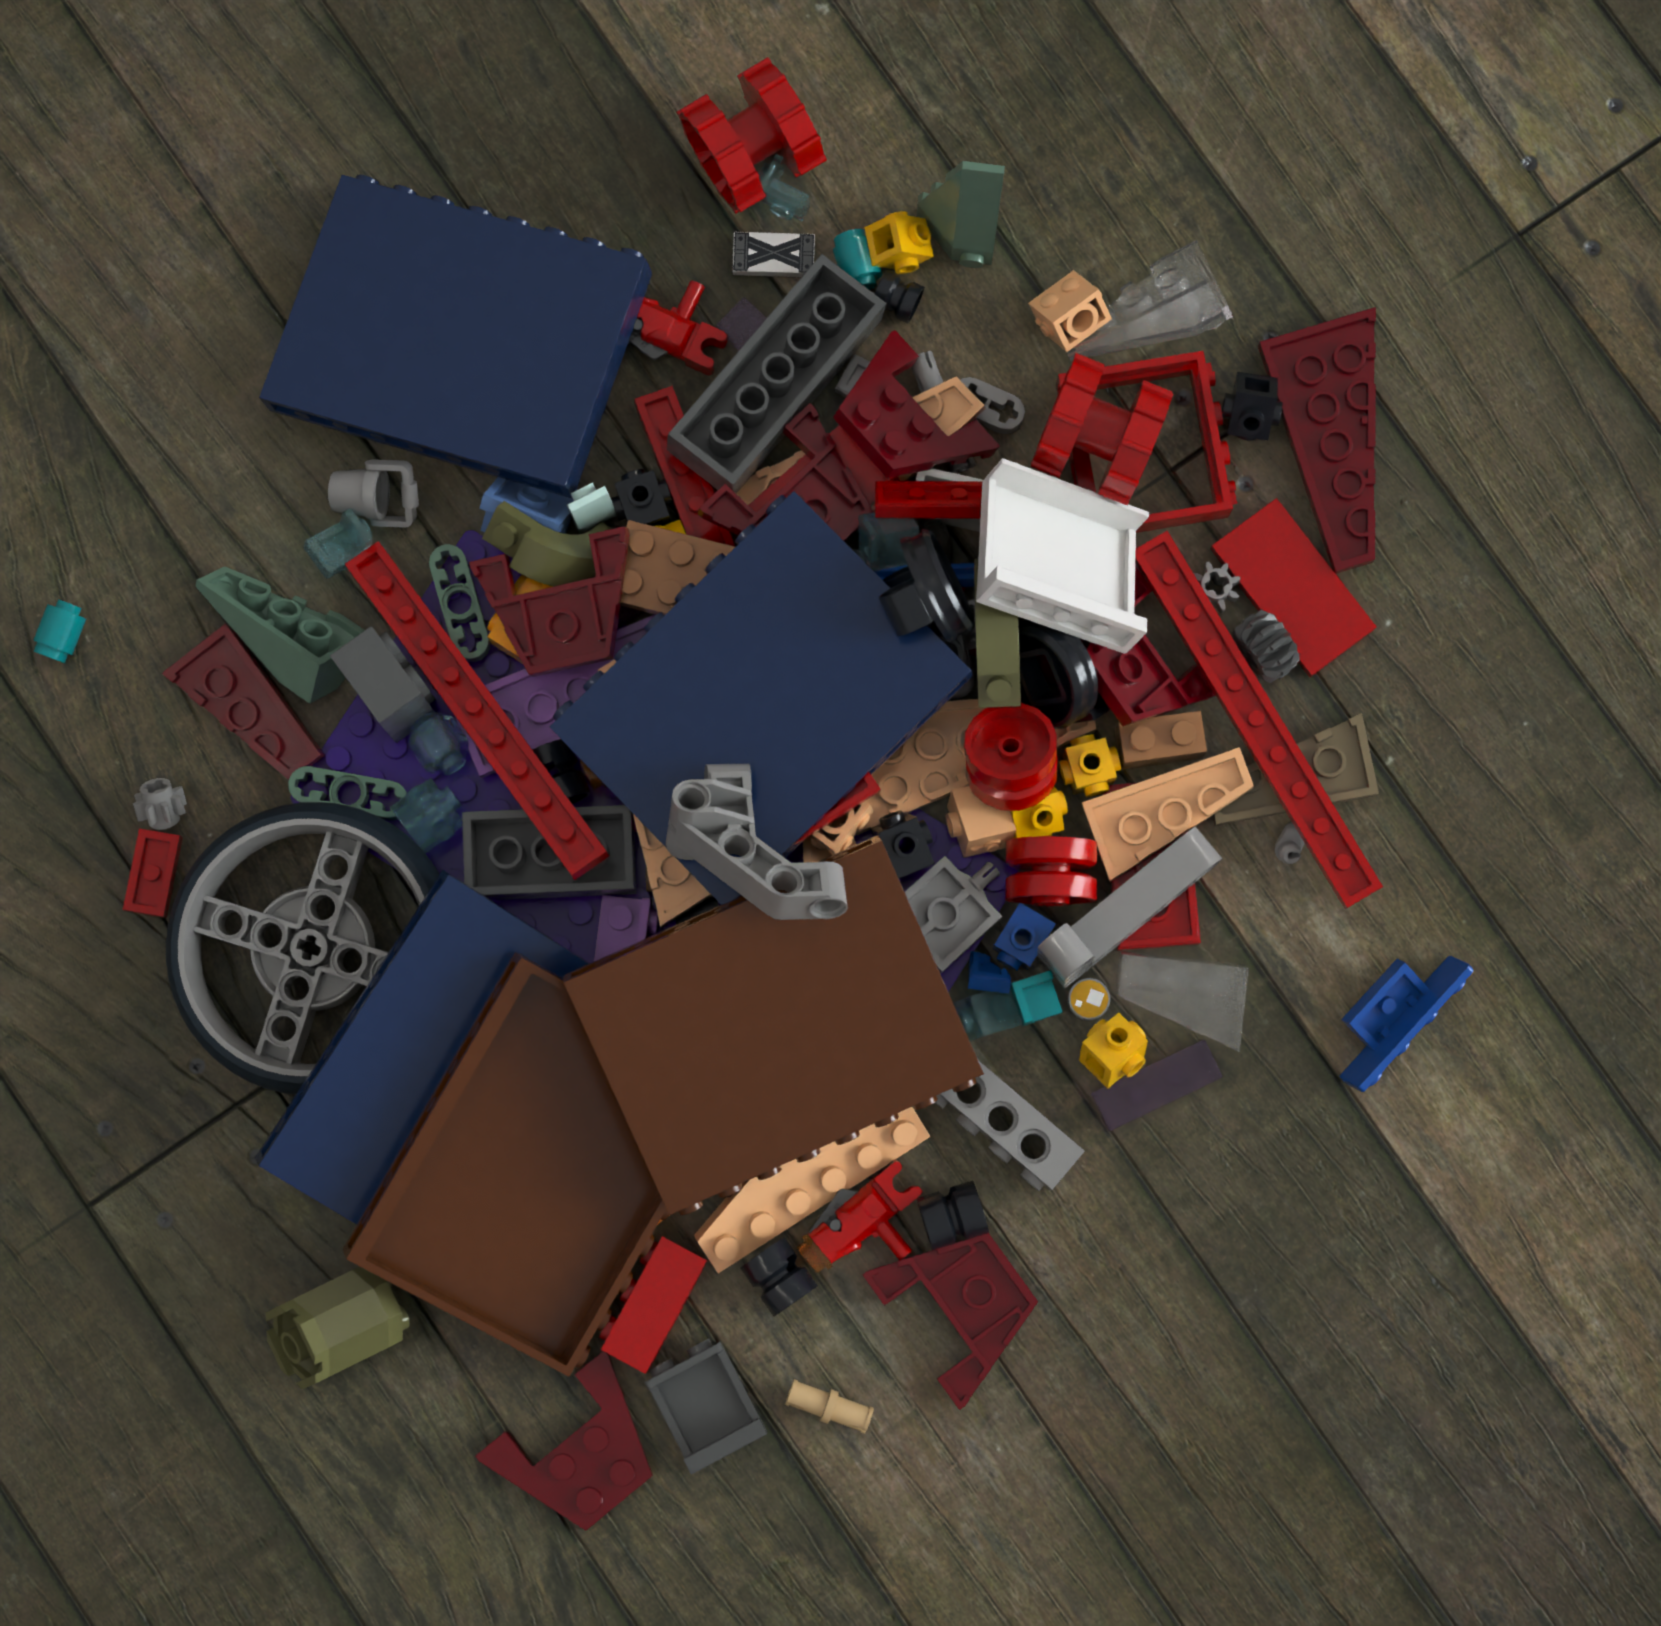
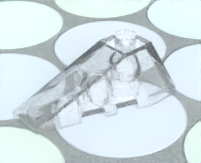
M1197 240L1160 258L1149 267L1152 274L1136 286L1134 283L1128 282L1119 290L1122 293L1120 297L1109 306L1106 305L1112 320L1066 352L1070 361L1073 360L1075 353L1085 357H1092L1196 336L1207 330L1216 329L1224 321L1234 317Z

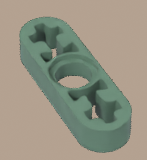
M451 544L441 545L432 552L429 558V567L449 637L467 662H477L486 657L490 650L491 642L487 637L489 634L469 564L460 548ZM450 555L454 561L460 560V563L454 565V572L458 582L466 578L467 583L450 584L446 571L438 569V566L444 563V556ZM443 584H445V585H450V586H448L447 588H445L444 590H443V588H442V585H443ZM460 592L468 594L471 597L472 603L467 612L455 614L449 610L448 602L454 594ZM475 617L478 619V622H469ZM469 622L476 638L482 637V641L476 644V651L470 652L467 647H460V643L466 641V636L462 625L454 629V623L462 624Z
M303 766L296 769L288 781L289 792L299 803L326 802L342 805L345 804L341 803L338 799L339 788L344 783L354 782L359 785L361 795L357 802L346 806L364 810L389 821L403 817L410 805L407 791L399 783L390 780ZM308 776H313V781L316 784L328 787V778H333L334 780L329 788L330 801H324L326 794L317 790H311L309 797H304V791L298 787L299 782H306ZM368 786H375L372 793L383 797L388 796L389 790H394L395 796L401 800L400 804L392 805L390 811H385L383 803L370 800L371 808H364L369 800Z

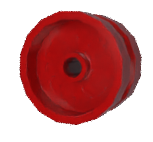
M1021 703V706L987 707L972 719L965 732L964 750L966 778L972 793L984 804L999 810L1020 811L1036 806L1050 795L1057 781V734L1051 720L1035 707Z
M1060 836L1022 837L1006 840L1005 863L1012 868L1026 870L1027 872L1014 873L1005 879V901L1045 907L1096 902L1097 879L1086 873L1071 872L1090 869L1096 865V841Z

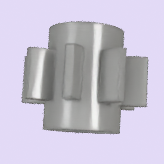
M1208 561L1204 565V576L1198 573L1193 574L1213 607H1217L1218 612L1221 614L1225 611L1224 601L1226 599L1236 602L1239 598V595L1231 589L1239 583L1240 577L1234 576L1231 578L1226 572L1228 563L1222 565L1221 569H1213L1212 564ZM1210 580H1213L1215 585H1223L1219 595H1216L1214 590H1206Z
M156 778L149 780L141 785L140 793L134 795L136 802L133 803L137 821L148 819L149 826L153 829L162 830L173 827L180 821L179 815L186 813L184 805L187 803L182 786L172 789L168 779Z

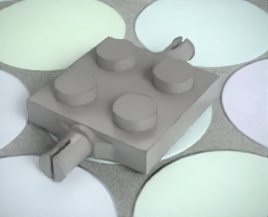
M944 856L905 891L940 974L1002 918V915L988 902L983 890L1000 875L998 869L995 868L983 878L994 866L991 862H987L976 874L970 877L959 871Z

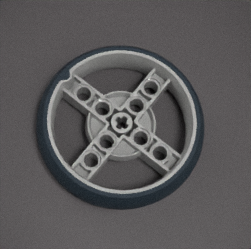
M301 802L272 808L253 815L224 832L199 856L183 880L172 906L166 936V965L173 998L184 1022L201 1046L216 1061L246 1081L269 1090L296 1095L316 1065L300 1063L316 1011L336 1007L355 995L363 985L367 986L389 953L375 948L374 933L369 919L360 906L352 900L368 849L370 848L377 852L399 871L413 891L418 905L421 904L440 875L424 851L408 835L384 819L358 808L326 802ZM326 834L309 886L285 892L273 900L263 912L215 898L217 891L228 875L242 861L262 847L290 836ZM344 857L348 864V871L344 877L335 880L330 875V864L334 859ZM330 897L334 901L335 911L329 919L322 920L317 914V905L321 899ZM237 912L242 918V927L239 932L230 935L226 931L225 920L231 913ZM276 924L282 931V939L277 946L271 948L265 943L264 935L268 927ZM202 934L251 949V960L255 974L264 989L273 997L256 1049L242 1040L228 1026L211 999L203 975L201 960ZM316 937L315 944L321 947V952L319 955L312 954L311 960H309V952L304 950V945L306 941L313 942V938ZM356 949L361 954L362 964L357 971L350 973L345 969L343 959L348 951ZM299 977L305 978L309 985V992L302 1000L295 999L291 993V985ZM289 1017L295 1022L296 1032L290 1040L285 1041L278 1033V1025L282 1019Z

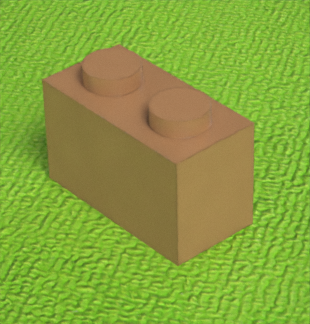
M1201 711L1152 717L1124 727L1118 722L1114 729L1121 770L1202 759L1207 752Z

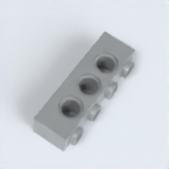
M980 1061L979 1063L984 1074L976 1078V1084L980 1089V1097L976 1102L972 1104L963 1103L957 1097L956 1092H953V1089L937 1095L938 1100L935 1104L943 1109L948 1103L960 1114L956 1121L973 1136H976L979 1131L992 1141L988 1148L1006 1164L1012 1158L1024 1168L1020 1176L1038 1191L1043 1186L1049 1191L1053 1190L1085 1152ZM1004 1108L1009 1111L1012 1117V1124L1008 1130L997 1131L990 1126L988 1117L991 1110ZM1027 1135L1038 1136L1044 1144L1043 1154L1037 1159H1030L1021 1151V1142Z

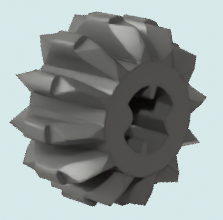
M1260 610L1255 614L1252 613L1243 619L1242 623L1235 627V631H1233V640L1250 668L1258 678L1272 683L1276 679L1283 678L1300 661L1297 645L1292 640L1291 633L1287 632L1283 623L1279 622L1274 614L1264 610Z

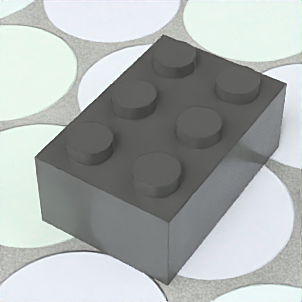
M370 626L330 655L379 724L396 743L436 715L429 705L436 700L386 631L379 636L374 628Z

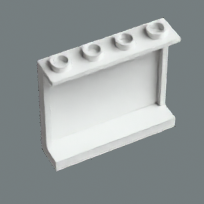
M1002 458L982 481L976 602L1126 654L1147 633V619L1134 614L1136 530L1148 519L1149 512L1129 504L1128 506L1099 495L1092 490Z

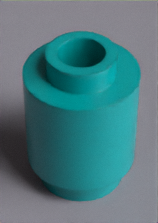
M852 229L837 235L834 238L835 247L833 248L837 266L867 289L875 288L877 280L882 277L883 273L881 267L872 266L864 229Z
M59 599L56 606L47 604L33 641L37 642L33 652L65 663L68 654L73 655L86 622V618L79 616L82 608Z

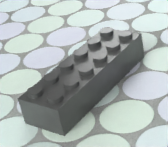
M821 254L669 432L667 451L717 490L726 484L732 491L737 493L785 436L783 434L784 427L809 403L812 404L879 325L883 318L886 303Z

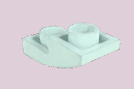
M593 482L571 493L574 501L566 505L579 534L594 528L600 522L604 523L616 516L614 505L606 487L603 486L596 490Z

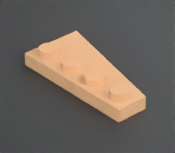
M1238 747L1082 802L1083 810L1094 840L1097 842V849L1109 882L1253 789L1254 785L1241 749Z

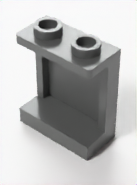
M709 1338L688 1349L687 1352L690 1358L675 1366L673 1360L669 1359L650 1369L649 1372L652 1378L644 1382L684 1456L683 1460L691 1475L768 1433L722 1342L712 1345Z

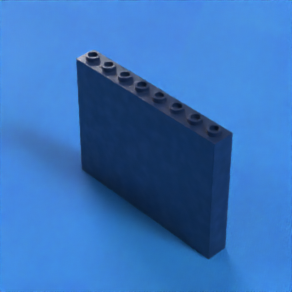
M341 175L259 398L270 411L572 498L571 493L576 491L649 285L652 271L646 258L640 252L630 248H621V251L606 248L604 243L593 238L584 237L582 241L570 238L565 232L554 227H545L544 230L530 227L529 223L517 217L508 216L506 220L492 216L489 211L478 206H469L468 209L454 206L452 201L441 196L433 195L431 199L418 196L415 191L405 186L394 185L393 188L382 186L375 179L365 175H357L356 178Z
M795 491L787 498L784 495L776 498L765 511L768 516L757 527L754 524L746 527L735 540L738 545L727 556L723 553L716 556L705 568L707 575L696 586L693 583L686 585L674 599L677 604L666 615L663 612L655 615L644 627L647 633L636 644L632 641L625 644L613 658L616 663L606 673L602 671L595 673L583 686L586 692L574 703L571 700L565 702L552 717L555 722L550 728L665 847L672 793L675 786L685 780L704 779L705 764L749 763L756 837L786 858L802 843L794 845L813 825L815 826L842 797L845 798L868 772L872 775L973 677L972 670L927 625L909 634L897 636L878 598L882 593L889 590L890 587ZM730 854L733 857H741L736 854ZM676 858L721 905L742 896L696 860Z
M442 870L255 1156L258 1166L357 1225L514 953L521 954L562 978L563 975L590 963L445 870Z

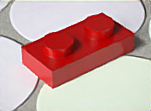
M139 828L123 905L124 911L167 918L183 840L182 836Z

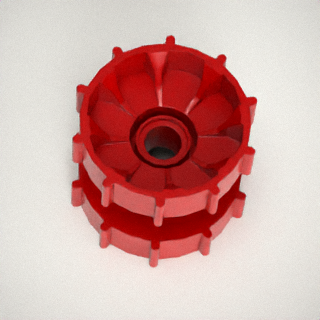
M769 57L737 75L744 93V99L749 107L731 118H725L722 110L720 111L710 100L708 94L703 95L676 112L680 118L684 135L688 139L701 167L705 170L719 195L723 197L735 214L741 213L766 197L759 179L760 176L754 165L772 154L777 153L780 161H783L792 171L795 178L804 175L827 161L820 141L821 138L817 134L804 104L799 100L785 75L772 64Z
M1075 353L1039 440L1030 467L1060 478L1073 447L1109 461L1098 489V494L1128 506L1152 454L1174 394L1170 390L1143 380L1130 411L1098 399L1094 395L1105 364Z

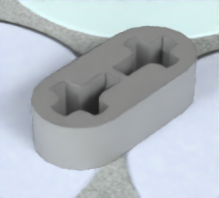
M967 377L960 380L968 389L976 391V397L981 402L986 403V409L975 418L982 426L1001 434H1011L1020 428L1023 423L1025 410L1019 398L976 378ZM1006 405L1012 406V414L1017 418H1009L1006 423H1002L999 421L1000 414L990 409V406L999 410H1004Z

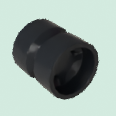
M562 739L532 749L549 773L558 769L559 773L552 777L572 805L591 794L583 772L574 769L575 764L578 762L575 753Z
M973 1180L950 1187L947 1196L937 1191L916 1199L932 1250L955 1244L958 1235H962L968 1240L989 1233L985 1214Z
M785 1237L740 1267L753 1287L762 1288L761 1299L773 1317L818 1286L806 1267H797L795 1262L798 1256Z

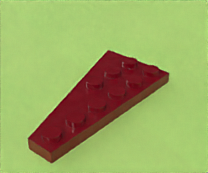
M1376 307L1260 341L1258 344L1267 376L1278 378L1277 401L1283 402L1281 418L1331 568L1335 574L1373 563L1375 560L1374 448L1376 440V384H1374V360L1376 358V343H1374V325L1376 321Z

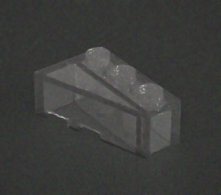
M1128 951L1119 952L1115 993L1119 997L1240 1052L1249 968L1246 965Z

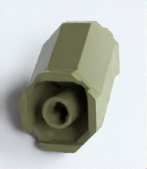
M360 1266L266 1312V1322L273 1319V1328L266 1331L267 1342L281 1371L288 1377L296 1374L302 1379L296 1383L301 1389L314 1385L402 1341L403 1330L410 1326L409 1316L405 1309L398 1304L391 1290V1283Z

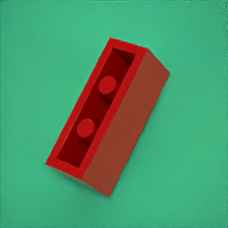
M664 1236L661 1237L658 1243L654 1241L649 1252L640 1259V1263L645 1265L638 1281L632 1278L627 1290L619 1298L620 1301L625 1303L618 1318L611 1315L607 1325L599 1335V1338L605 1341L601 1350L647 1374L708 1260Z

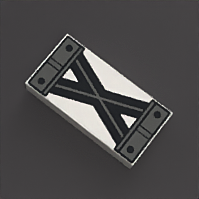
M734 232L733 275L802 277L814 263L815 234Z

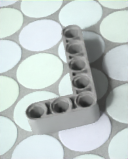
M1193 827L1070 927L1066 923L1048 936L1037 947L1038 957L1052 971V974L1060 984L1066 988L1202 878L1223 858L1197 827Z

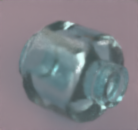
M437 711L431 712L418 719L412 725L409 747L426 772L432 774L444 772L445 775H451L465 765L466 760L464 758L469 752L470 742L453 716L440 714Z

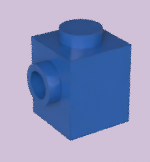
M1019 903L992 948L999 953L996 959L1015 971H1018L1020 966L1028 970L1037 956V947L1049 936L1056 923L1026 905Z

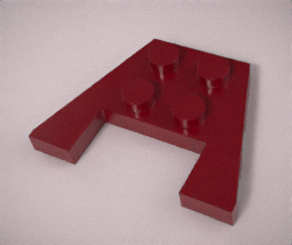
M896 330L889 334L834 414L833 418L887 478L930 470L936 464L950 462L952 465L965 463L971 457L981 456L982 459L993 456L1000 445L976 419L950 436H947L934 422L932 417L922 409L907 390L894 378L912 367L919 357Z
M809 403L784 427L783 434L801 449L811 461L758 512H755L734 491L724 484L699 508L698 515L719 527L739 535L751 524L757 527L768 516L765 511L776 498L781 495L787 498L795 491L846 543L872 517L873 510L850 469L845 467L835 449L836 444L831 435L825 432L818 419V412Z
M623 526L588 534L596 577L516 595L508 555L501 554L469 562L471 571L479 580L491 607L495 609L505 628L504 631L530 676H540L613 659L630 536L627 527Z
M1136 565L1134 607L1153 591ZM1146 635L1126 654L1087 640L1083 641V645L1088 651L1095 667L1098 692L1123 727L1216 696L1197 664L1191 666L1176 679Z
M989 1233L868 1270L862 1274L884 1306L919 1280L922 1281L968 1345L971 1353L936 1378L959 1410L968 1403L975 1390L987 1376L994 1363L1038 1303L1035 1296Z
M604 1351L574 1374L601 1407V1411L537 1464L533 1465L507 1431L475 1456L479 1462L585 1531L653 1476L636 1426L626 1404L625 1396L612 1366L611 1358Z

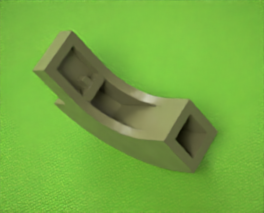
M503 501L496 507L482 539L513 558L509 566L510 568L530 579L554 587L596 577L588 534L612 528L600 522L585 534H564L541 525L514 506Z
M974 559L979 708L1021 706L1018 616L976 602L978 559Z

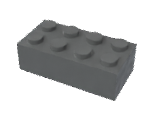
M625 805L575 807L606 849L609 857L574 881L523 809L462 812L464 883L490 900L637 894L633 813Z

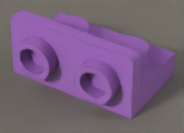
M602 895L594 961L649 937V934H657L659 919L657 909H652L653 902L651 898H642L641 900Z

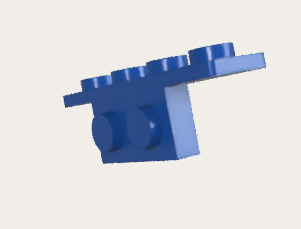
M1448 956L1431 976L1423 982L1405 962L1396 959L1341 1019L1366 1047L1341 1073L1340 1078L1360 1092H1364L1368 1087L1374 1085L1395 1057L1407 1050L1410 1041L1425 1025L1435 1019L1438 1010L1444 1003L1463 988L1466 979L1473 973V968L1464 961Z

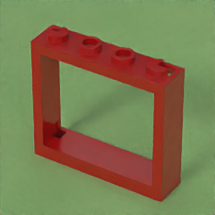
M1204 350L1105 366L1097 390L1142 383L1143 380L1149 382L1190 375L1213 504L1149 514L1148 519L1136 530V533L1229 518L1233 510L1232 505L1237 504L1236 485L1234 480L1228 481L1225 468L1226 465H1230L1227 441H1220L1218 426L1223 425L1222 409L1219 401L1213 402L1210 388L1216 385L1215 371H1212L1211 362L1206 363ZM1067 373L1058 374L1056 381L1057 395ZM1073 447L1069 456L1073 484L1096 492L1089 453Z

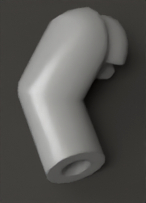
M1292 822L1285 825L1275 843L1276 857L1285 864L1296 863L1301 857L1300 853L1305 844Z

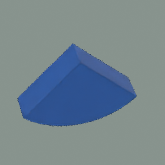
M971 951L968 967V989L1009 994L1011 987L1009 972L1005 968L1002 970L990 962V956Z

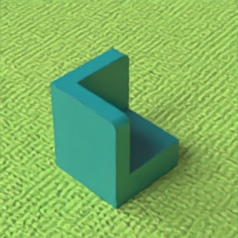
M1051 970L1011 983L1010 992L1022 1027L1063 1013L1052 982L1054 977Z

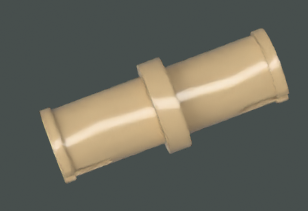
M796 1379L793 1380L785 1401V1405L788 1407L792 1406L819 1416L820 1421L828 1424L831 1420L861 1431L863 1434L868 1429L874 1407H868L840 1397L839 1391L830 1389L829 1392L798 1382Z

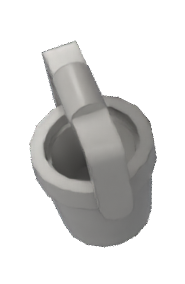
M367 460L365 462L366 469L334 471L331 474L328 486V500L333 512L363 516L370 520L372 526L406 528L411 526L416 520V507L419 506L417 481L414 480L413 467L408 461ZM387 471H401L402 506L405 508V516H386L390 499V483Z

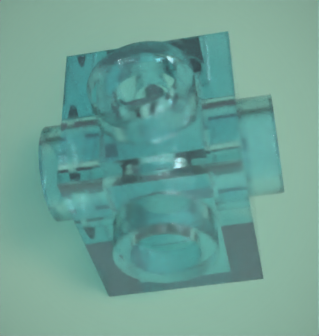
M431 777L424 783L413 787L405 797L390 807L425 854L440 842L451 838L463 826L462 818L456 811L462 804L448 786L440 790Z

